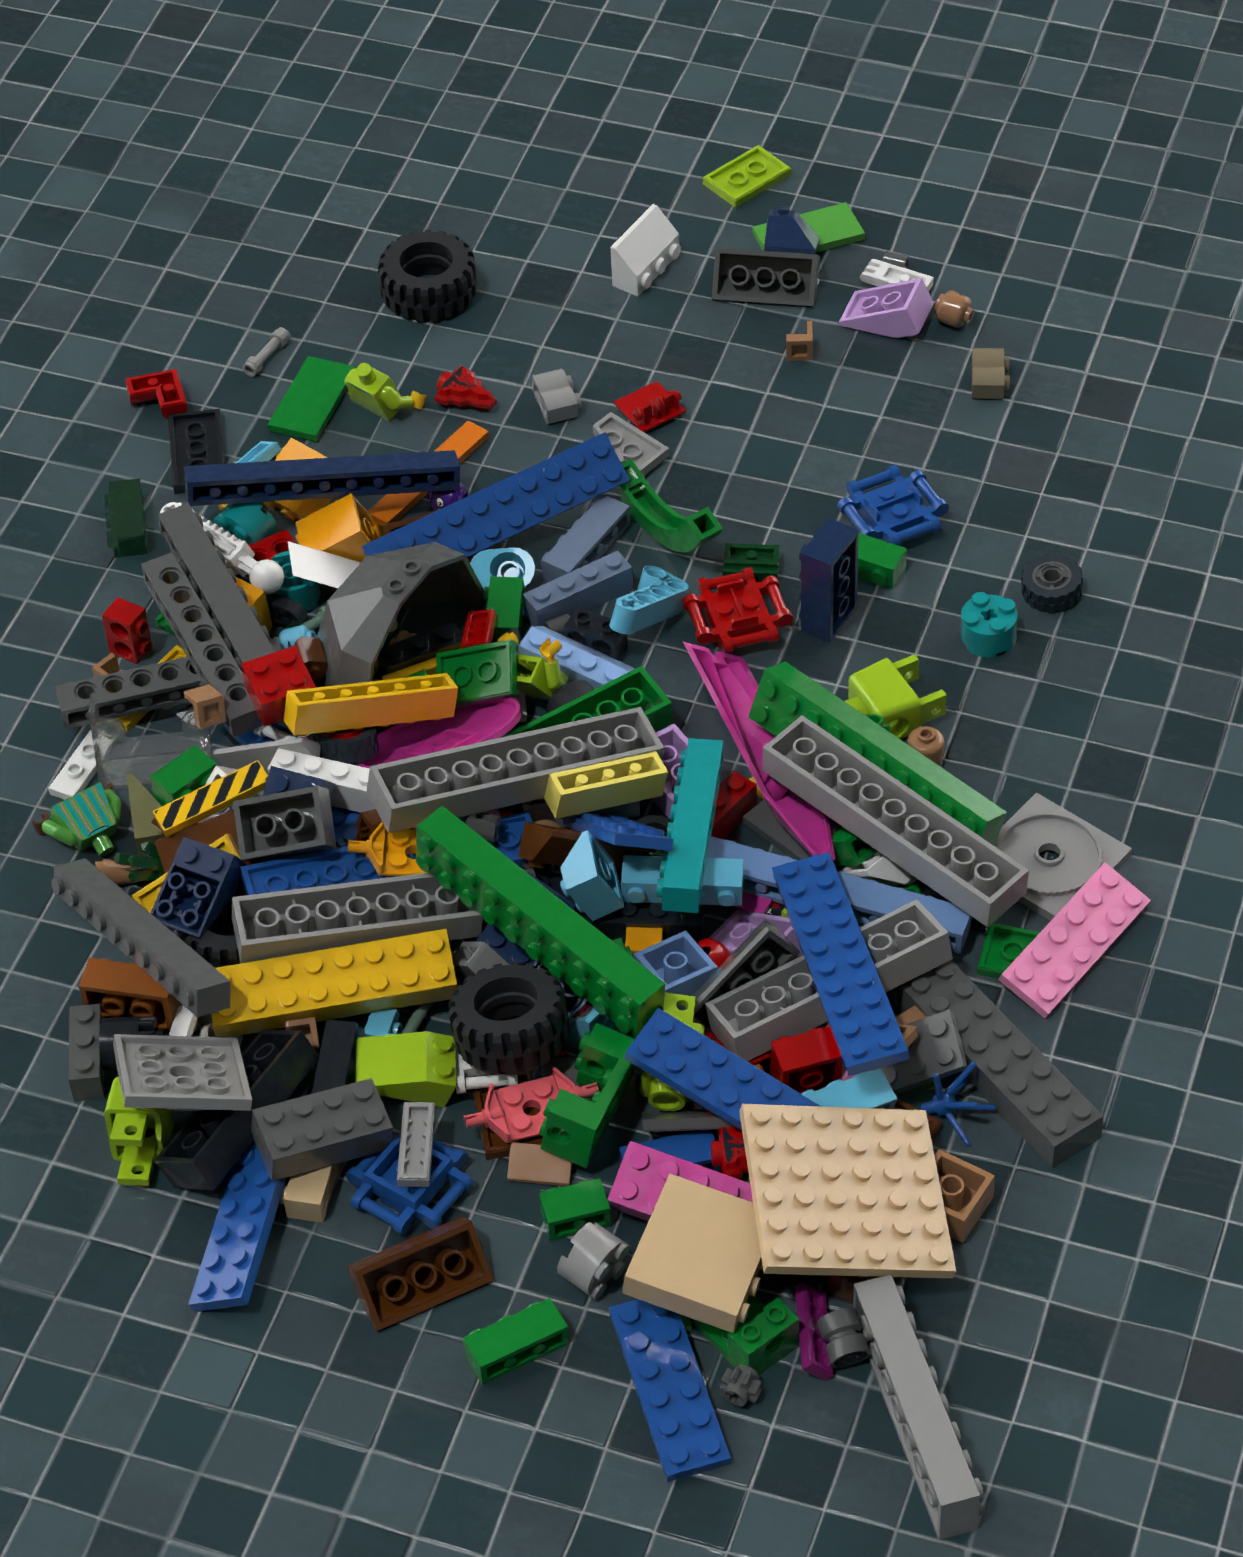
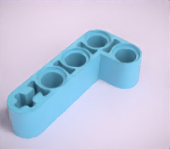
M645 566L637 591L616 600L610 628L621 634H632L680 614L683 609L682 599L688 592V584L659 567Z

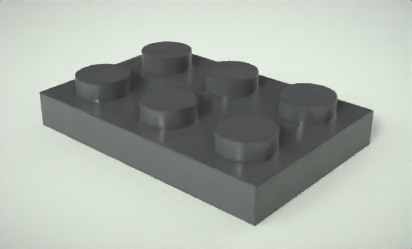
M948 1009L906 1024L916 1026L918 1037L908 1047L910 1059L880 1068L895 1095L933 1082L934 1073H938L941 1079L964 1071L968 1065L954 1012Z

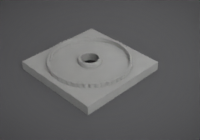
M1035 793L1001 827L994 845L1029 869L1027 893L1018 902L1050 921L1104 862L1117 871L1132 854L1131 847L1038 793ZM1045 850H1052L1058 853L1059 857L1054 860H1045L1039 853Z
M114 1034L113 1048L124 1107L166 1108L180 1111H200L206 1109L251 1111L252 1096L237 1038Z

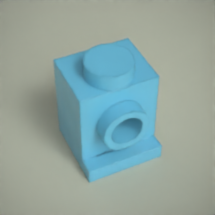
M390 1008L372 1011L364 1028L363 1037L401 1034L402 1023L398 1022L400 1017L398 1010Z

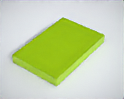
M757 145L704 176L703 185L737 208L791 176V168Z

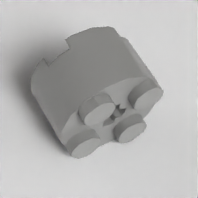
M588 1222L571 1239L570 1242L574 1246L568 1258L563 1255L561 1256L557 1266V1273L594 1299H598L604 1293L608 1280L610 1278L617 1280L626 1268V1264L622 1260L628 1253L630 1246L598 1223L592 1224Z

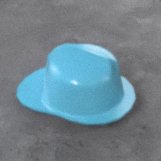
M500 548L480 551L470 562L483 589L485 586H489L490 576L523 578L524 585L527 586L535 574L533 558L521 548Z

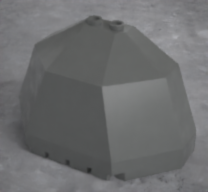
M437 542L366 556L327 601L317 638H320L328 668L323 679L318 682L319 687L372 681L374 663L399 610L455 601L476 611L486 610V603H484L483 599L484 589L466 555Z

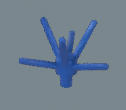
M975 1061L969 1064L945 1092L942 1091L939 1074L934 1073L933 1079L936 1095L933 1096V1101L921 1104V1110H926V1113L929 1115L937 1113L939 1116L945 1115L966 1147H969L971 1142L952 1113L956 1110L997 1109L995 1104L956 1102L954 1096L969 1081L967 1076L977 1066Z

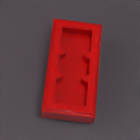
M494 609L467 613L461 649L492 643L497 618Z

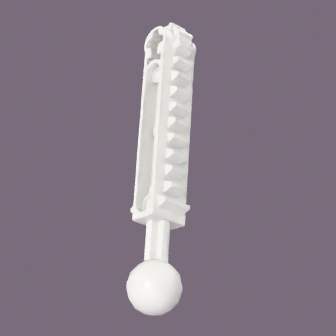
M175 502L168 503L161 509L160 513L182 504L180 502L178 504ZM201 516L204 531H210L214 540V548L221 550L227 569L231 568L235 576L239 574L245 577L248 574L251 585L265 591V594H273L281 588L284 582V572L277 562L269 559L256 561L253 559L254 551L244 540L237 539L228 531L225 532L222 527L219 528L217 524H213L211 520Z

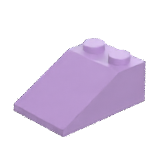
M922 278L858 290L851 297L839 323L843 327L893 338L913 337L919 334L934 301Z
M736 910L709 937L722 943L732 954L751 935L752 931L766 919L780 929L800 951L794 959L803 956L790 919L787 917Z

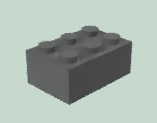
M317 785L233 801L240 859L242 861L257 863L337 848L329 790Z

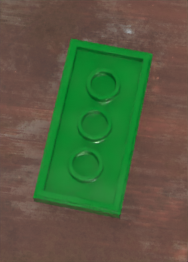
M308 356L267 424L268 431L317 442L348 389L344 382L345 377L356 366Z

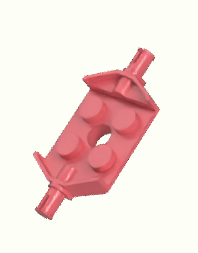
M553 1068V1075L496 1090H494V1085L490 1084L484 1109L482 1112L464 1115L465 1125L468 1129L485 1124L486 1128L489 1127L506 1143L538 1136L545 1116H543L545 1107L550 1098L556 1099L560 1089L582 1098L594 1096L595 1092L599 1091L596 1082L580 1087L575 1086L557 1068ZM528 1107H536L540 1110L534 1116L527 1115L523 1111Z

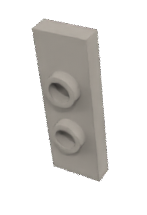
M404 1102L397 1172L398 1187H429L436 1113L435 1103Z

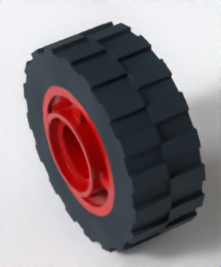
M376 726L364 727L360 730L347 729L334 733L322 732L313 734L314 741L321 745L320 758L355 764L372 758L379 751Z

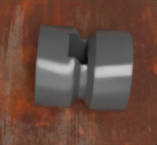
M839 1309L822 1316L817 1321L822 1341L829 1343L825 1348L831 1367H848L865 1360L871 1355L867 1339L863 1334L859 1333L862 1330V1324L856 1309Z

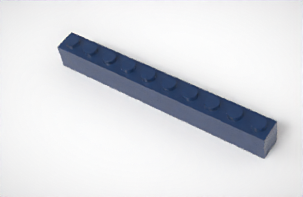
M455 450L184 466L185 492L187 503L190 506L345 497L350 493L354 496L460 490V464Z

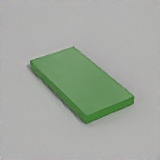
M846 202L799 214L820 237L816 253L865 240V232ZM767 223L752 227V234L762 251H764Z

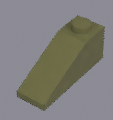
M132 773L126 774L136 848L138 855L149 856L140 851V845L147 841L156 846V840L166 837L159 832L157 826L151 823L154 819L153 810L162 806Z

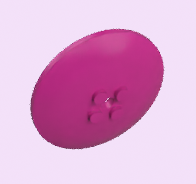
M509 697L455 707L454 717L442 718L441 720L416 721L411 724H395L377 734L378 753L372 758L366 759L363 762H357L356 764L357 766L370 769V766L501 738L519 722L522 716L520 704L517 700Z

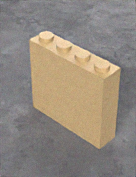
M669 1174L625 1274L622 1293L734 1333L738 1321L744 1323L750 1308V1304L746 1303L749 1295L755 1297L761 1278L757 1277L760 1269L763 1270L753 1202Z

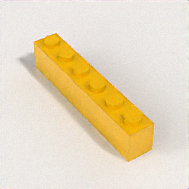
M447 673L290 690L287 691L283 721L294 736H307L313 733H334L347 729L360 730L364 727H386L390 724H411L416 721L441 720L442 718L454 717L458 687Z

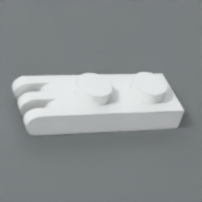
M871 259L860 275L861 281L875 286H884L922 278L928 291L932 288L934 280L932 276L877 259Z

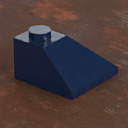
M777 206L775 209L770 210L767 219L764 251L816 253L820 237L796 211H790V208L785 206Z

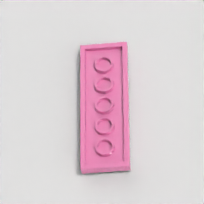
M1104 862L1001 974L998 980L1045 1019L1146 908L1151 900Z

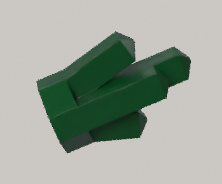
M145 841L140 845V851L149 856L117 852L114 856L115 863L145 868L130 870L128 877L133 882L156 880L165 874L157 847L150 842Z

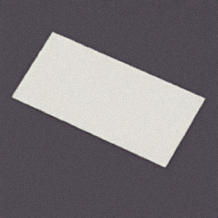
M288 541L292 573L296 577L339 588L361 563Z

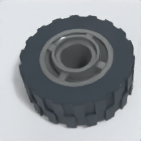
M1056 553L1045 554L1035 557L1034 560H1030L1027 563L1026 567L1024 566L1023 574H1021L1022 596H1024V601L1029 603L1033 609L1036 608L1041 612L1049 613L1063 612L1068 608L1074 607V604L1080 601V596L1083 594V573L1075 560H1071L1066 555L1062 556Z

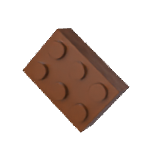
M89 958L79 984L83 1005L100 1004L103 1018L157 1017V1025H159V1028H164L166 1034H169L177 1009L182 1005L143 969L139 968L135 962L126 963L106 958Z

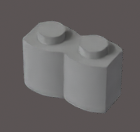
M563 369L532 375L533 393L547 424L578 417L581 400L579 394L573 392V382L570 375L566 376Z

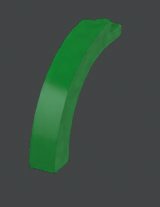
M632 458L621 463L629 478V482L617 487V490L622 495L620 502L630 506L632 518L658 543L676 552H689L711 541L721 533L723 528L709 507L689 517H685L670 508L657 495Z

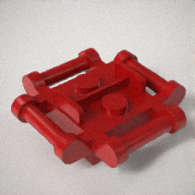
M751 567L744 568L742 572L708 580L706 577L697 579L700 596L688 594L682 599L684 609L689 611L695 626V636L698 643L709 644L717 642L719 649L722 648L725 653L733 652L734 648L760 642H778L777 628L790 625L794 620L791 610L786 608L779 591L780 584L775 576H768L762 582L756 583ZM717 589V592L711 593V591H710V590ZM769 594L777 612L775 615L769 614L762 595ZM700 609L704 610L711 629L706 627Z

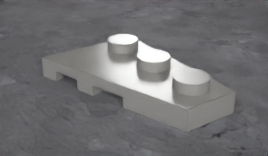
M612 412L593 425V434L595 436L606 432L620 462L623 463L632 458L643 476L670 456L667 446Z

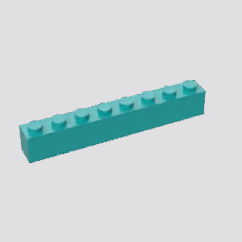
M689 738L687 750H681L677 785L674 788V803L677 804L671 805V822H668L667 837L673 839L672 851L664 850L663 858L667 860H661L660 878H663V880L658 879L656 896L657 898H662V911L699 912L723 769V740Z

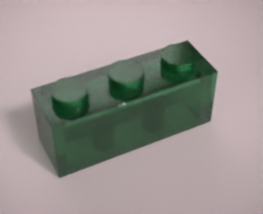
M140 478L108 482L109 493L104 494L106 510L110 509V512H105L107 529L111 528V531H106L108 548L113 547L115 558L148 554L144 497Z

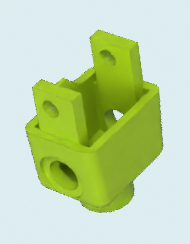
M914 654L894 663L885 658L852 674L848 682V700H845V702L864 715L877 714L882 716L884 724H890V733L899 739L908 737L914 729L921 727V724L946 714L947 695L941 689L919 699L908 684L917 680L919 675V659Z
M665 992L663 1011L704 1035V1026L699 1023H693L696 997ZM678 1005H683V1006H685L687 1009H686V1010H679V1009L677 1008V1006H678ZM641 1069L639 1092L642 1096L648 1097V1102L652 1107L662 1111H677L682 1109L685 1103L692 1101L687 1096Z
M118 1076L112 1082L104 1111L112 1158L121 1161L117 1176L118 1185L149 1186L155 1163L154 1160L170 1142L174 1127L172 1109L124 1107ZM147 1127L155 1128L153 1136L144 1138ZM137 1171H142L141 1174H134Z

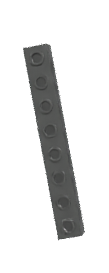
M173 552L141 563L146 586L203 686L210 684L223 695L227 720L224 723L232 737L263 726L244 686L241 661L238 657L234 658L232 656L231 645L226 637H221L220 626L216 618H210V611L205 599H199V592L194 580H188V573L183 561L178 562Z
M278 637L270 638L269 642L271 645H276L280 651ZM180 657L166 662L153 663L80 681L67 682L55 686L64 729L189 702L184 697V691L201 687L203 684L187 657Z

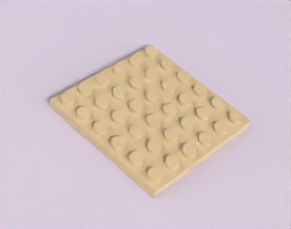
M763 1104L741 1105L739 1113L764 1274L876 1277L891 1274L892 1277H954L956 1266L926 1110Z

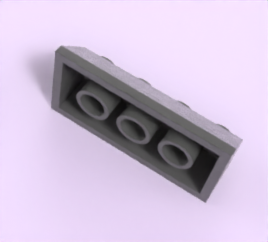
M715 248L712 300L814 306L820 256L818 254Z
M765 919L732 952L731 956L711 974L710 978L691 995L696 997L693 1023L702 1024L705 1028L704 1032L714 1034L710 1028L705 1003L792 961L800 951L780 929ZM685 1006L681 1007V1010L687 1009Z

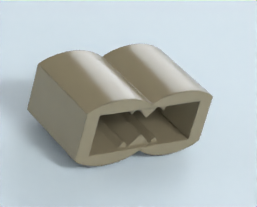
M972 348V398L1004 399V391H1009L1010 375H1005V372H1009V356H1004V348Z

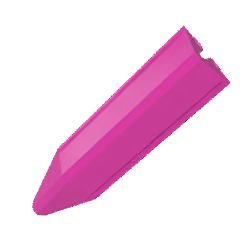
M683 641L774 818L811 856L829 852L834 861L835 853L828 816L762 771L763 747L776 736L748 717L759 685L745 659L721 651H717L713 655L709 648Z

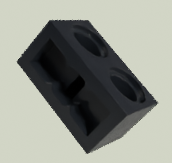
M577 607L564 625L566 637L618 661L628 648V634H621L610 628L611 618Z

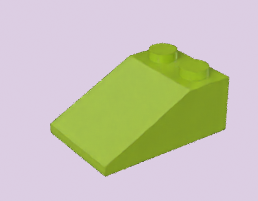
M423 1031L360 1037L356 1040V1082L372 1078L379 1096L412 1102L435 1103V1106L445 1107L456 1088V1048L453 1036Z

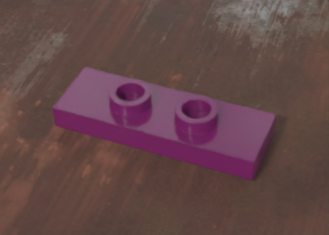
M801 1282L794 1287L797 1317L799 1318L802 1370L826 1381L833 1377V1367L830 1366L825 1347L829 1343L822 1341L817 1326V1321L827 1314L826 1293Z

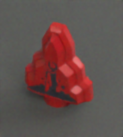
M463 366L458 367L453 373L443 372L438 379V391L434 401L441 405H455L461 408L473 406L480 410H490L497 404L493 394L489 390L484 389L481 381L475 378V373Z
M719 1127V1141H711L712 1167H721L723 1174L734 1178H741L743 1173L748 1172L743 1133L738 1132L736 1128Z

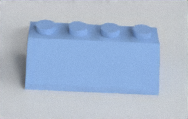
M544 626L531 627L518 645V654L544 658L539 652L541 644L548 638L551 639V643L559 640L562 649L555 655V659L559 661L560 671L568 676L567 683L575 680H585L594 689L635 669Z

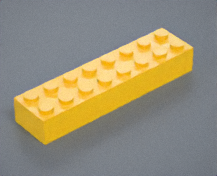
M447 929L217 967L216 969L230 980V1008L211 1013L215 1037L227 1038L256 1033L261 1030L285 1028V1022L315 1017L316 1022L327 1019L332 1020L367 1014L372 1011L396 1009L451 999L457 989V982Z

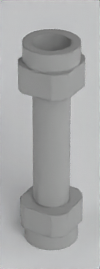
M279 327L270 335L271 340L255 357L250 356L245 361L243 371L248 376L254 377L259 374L263 369V363L278 347L283 348L288 343L290 333L285 328Z

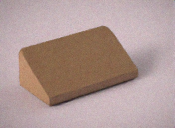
M511 1143L507 1181L557 1186L570 1185L573 1169L572 1162L540 1149L541 1145Z

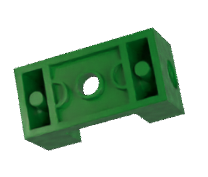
M598 1023L595 1024L590 1034L585 1032L579 1045L581 1052L574 1066L578 1070L576 1083L584 1086L596 1082L599 1091L595 1092L592 1101L560 1089L555 1100L550 1098L543 1113L545 1119L539 1130V1135L543 1136L540 1149L587 1168L633 1078L636 1065L624 1059V1056L635 1040L634 1038Z
M749 1295L746 1303L750 1304L746 1320L744 1323L738 1321L734 1333L690 1318L691 1323L734 1368L738 1365H746L753 1368L758 1375L799 1347V1318L779 1298L765 1306L756 1296Z

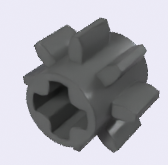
M738 1365L734 1371L729 1368L726 1369L720 1380L723 1383L720 1389L724 1391L723 1396L729 1403L736 1406H744L748 1400L753 1403L757 1401L762 1391L759 1388L762 1382L758 1380L759 1375L753 1368L746 1365Z

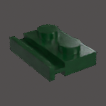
M725 543L723 576L742 572V569L751 567L755 581H763L768 576H775L778 579L780 545Z

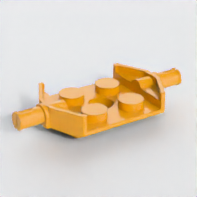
M381 822L371 834L369 840H348V853H366V858L370 859L378 875L404 876L428 873L419 868L416 859L407 857L409 854L416 853V830L405 829L388 833L383 822Z

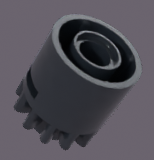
M157 1017L102 1018L99 1030V1048L103 1070H117L113 1048L114 1034L166 1036L165 1029L159 1028V1025H157Z

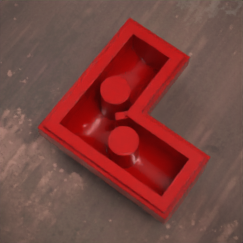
M177 369L125 379L130 405L158 400L161 413L166 419H168L169 414L187 412V403Z

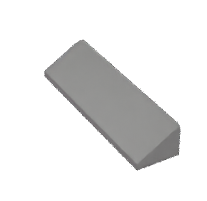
M304 737L220 748L214 750L213 755L223 767L240 769L259 760L264 770L268 772L267 768L278 748L320 757L321 745Z

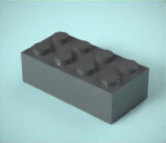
M372 1078L253 1109L251 1132L271 1181L382 1152L392 1142L393 1126Z

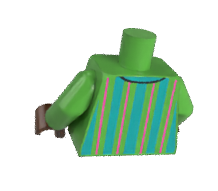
M99 782L52 806L50 816L52 820L49 819L47 813L41 814L43 821L35 822L33 820L32 824L38 835L47 834L68 846H75L79 851L94 846L99 856L103 857L115 849L109 837L116 833L117 824L121 820V800L113 791L111 782L107 783V789H104Z

